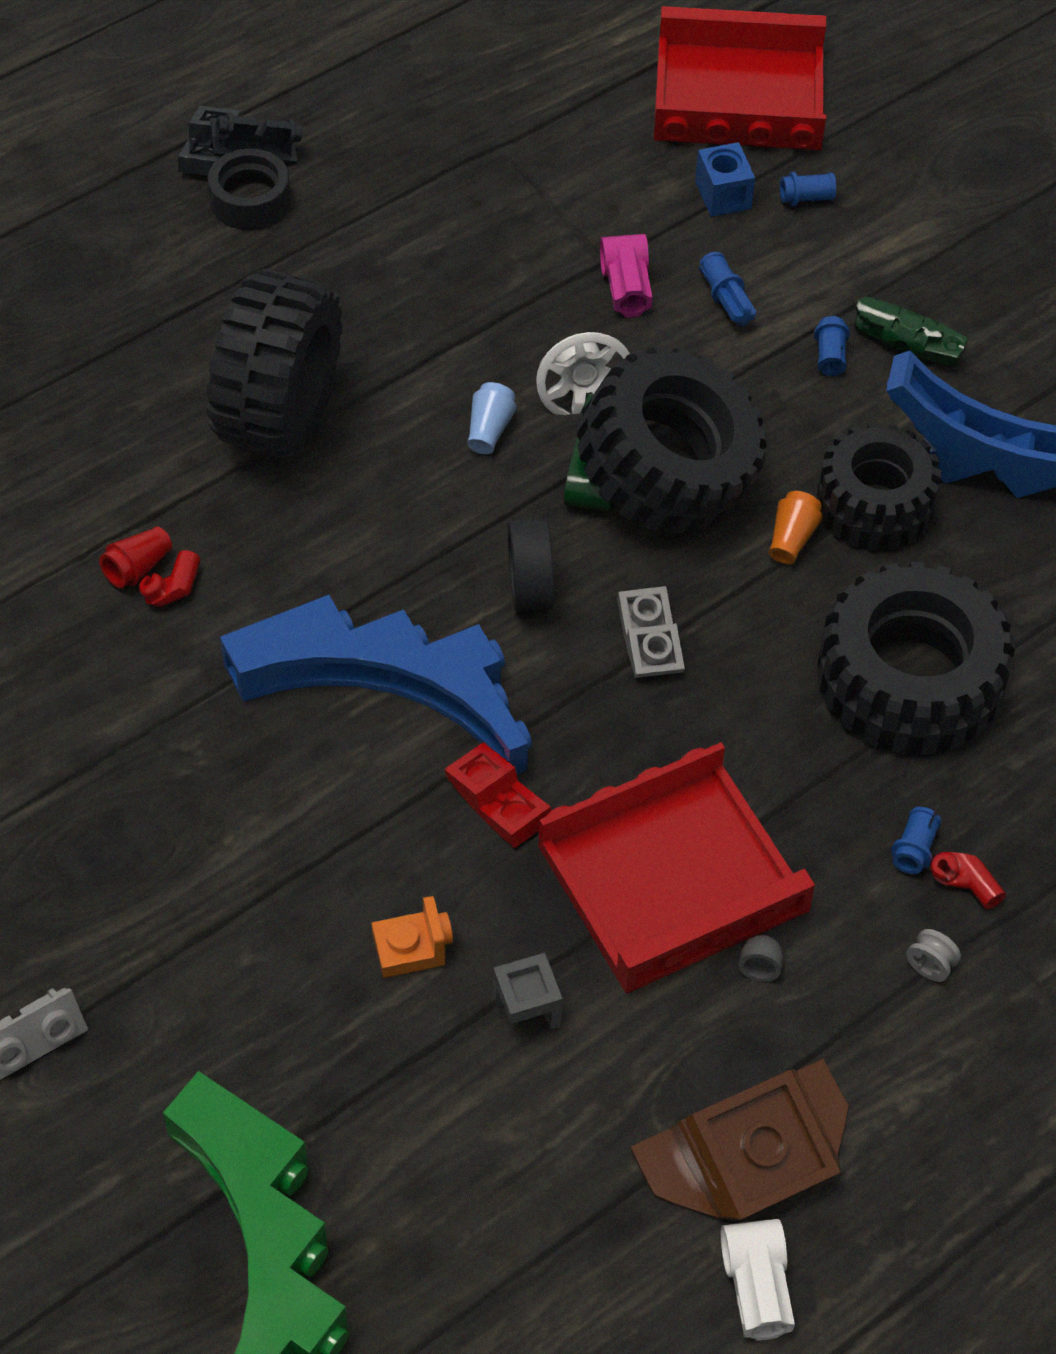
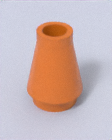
M790 491L785 498L778 502L773 539L768 552L771 558L783 564L795 563L798 554L823 520L821 514L822 504L817 498L806 492Z

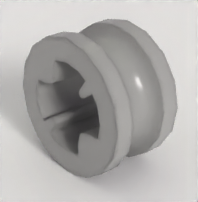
M924 929L917 936V943L912 944L906 952L907 960L922 976L933 981L942 982L950 975L951 968L959 963L961 959L960 950L949 937L933 929Z

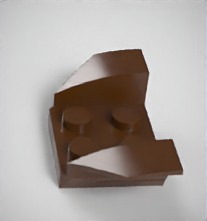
M821 1059L797 1071L790 1069L702 1109L677 1122L670 1129L630 1146V1149L654 1197L724 1221L730 1219L738 1222L841 1173L838 1152L849 1105L824 1059Z

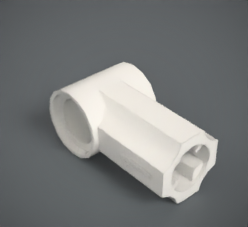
M779 1219L722 1225L721 1248L727 1276L729 1278L733 1277L744 1337H751L757 1341L769 1340L792 1332L795 1323L784 1272L787 1269V1250L781 1221Z

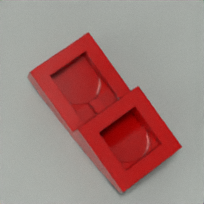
M484 742L444 769L446 777L466 802L513 848H516L539 831V820L551 811V806L518 781L515 766Z

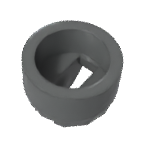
M757 935L750 938L741 951L738 964L740 971L743 975L754 981L770 982L777 979L783 964L782 947L775 939L768 935Z

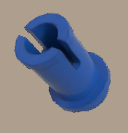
M790 172L788 176L781 177L779 191L782 203H789L792 207L797 206L798 202L834 201L836 197L834 173L797 176L796 172Z
M825 317L820 320L814 330V338L819 343L818 370L827 376L840 375L847 368L846 342L850 337V329L840 317Z
M927 807L913 808L909 813L908 822L901 839H898L892 845L893 864L904 873L918 874L922 869L930 865L932 859L930 848L936 832L942 823L941 817L936 815L931 825H929L935 812Z

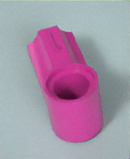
M634 234L601 237V270L603 277H608L614 311L622 313L625 318L640 317L644 311L652 308L653 299L648 276L649 252L646 235Z

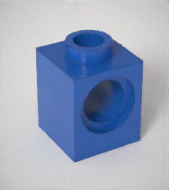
M739 142L698 150L695 182L710 216L752 209L755 176Z

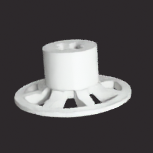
M595 332L575 334L563 339L547 352L538 368L536 384L541 401L554 415H569V412L557 406L552 400L562 397L569 390H572V414L581 413L585 404L586 393L592 392L594 394L611 369L606 367L605 364L611 360L616 351L625 359L630 354L627 348L619 340L609 335ZM596 343L607 346L600 351ZM550 369L559 374L561 380L546 391L545 380Z

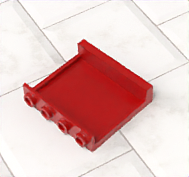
M662 6L654 140L724 145L739 142L741 146L822 150L826 114H823V46L826 32V16Z
M722 742L706 749H693L676 762L662 768H649L639 774L636 779L617 787H604L594 793L591 798L570 807L566 805L557 807L539 820L538 847L626 994L810 911L815 889L814 882L805 869L796 873L791 871L723 767L725 747Z

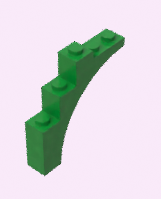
M198 1071L166 1108L163 1115L168 1137L196 1159L225 1195L243 1234L248 1255L249 1295L241 1338L235 1354H339L349 1337L346 1306L303 1277L304 1275L307 1277L313 1276L327 1257L328 1248L326 1246L328 1244L325 1222L285 1196V1194L288 1196L293 1195L301 1187L308 1174L309 1168L307 1167L305 1142Z

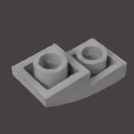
M666 586L618 592L619 614L635 678L684 672L685 667L677 624H673Z

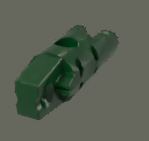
M864 296V298H860L857 301L855 330H858V333L867 335V337L903 352L911 351L916 357L953 367H956L960 362L967 347L968 338L936 320L882 300Z

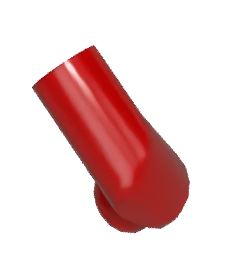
M188 550L180 551L170 576L162 578L156 573L152 577L149 575L145 576L140 583L139 591L145 597L146 603L154 607H164L188 596L200 566L201 558L199 555Z

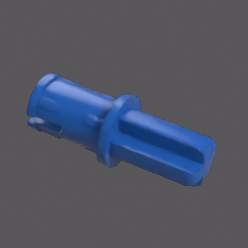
M711 252L705 255L700 260L702 266L698 268L712 288L711 296L714 302L723 305L729 317L737 326H746L748 321L755 319L756 310L744 292L745 283L743 279L732 272L722 253Z

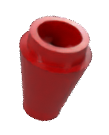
M156 526L151 530H146L106 546L105 553L99 558L101 570L107 580L115 587L135 586L172 550V541L164 529Z

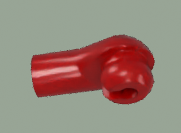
M941 852L932 859L931 871L939 883L971 890L985 909L988 910L997 906L1006 897L1005 891L976 856L956 852Z

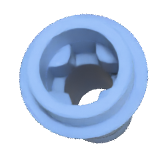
M488 382L482 384L480 390L473 394L470 435L467 446L474 452L480 454L493 453L498 439L517 410V405L514 402L516 396L510 388L499 383Z

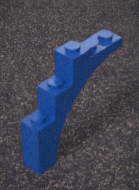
M911 351L894 356L886 391L892 402L899 405L910 418L916 430L924 435V440L931 446L930 454L937 455L939 459L938 469L941 470V480L944 484L994 470L998 480L1004 482L1016 498L1056 487V425L1030 421L992 409L960 393L934 375Z
M330 595L220 636L224 667L243 702L277 691L312 686H352L393 693L428 706L459 724L480 743L484 742L515 766L517 775L527 771L528 749L532 748V740L525 724L521 720L515 722L509 712L508 698L500 685L501 668L505 666L502 650L496 640L492 639L489 641L479 624L429 644L423 628L419 624L413 626L404 609L354 628L347 611H338Z

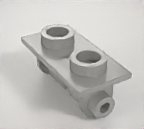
M64 987L57 992L51 988L47 991L48 994L19 1010L21 1013L19 1017L12 1019L9 1015L0 1020V1080L88 1030L70 988L66 989Z

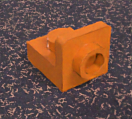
M434 896L423 898V912L371 922L372 935L383 978L445 965V945L453 943V935L447 912L438 913Z

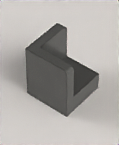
M545 953L493 968V997L497 1006H504L510 1024L544 1014L550 1030L561 1027L563 998Z

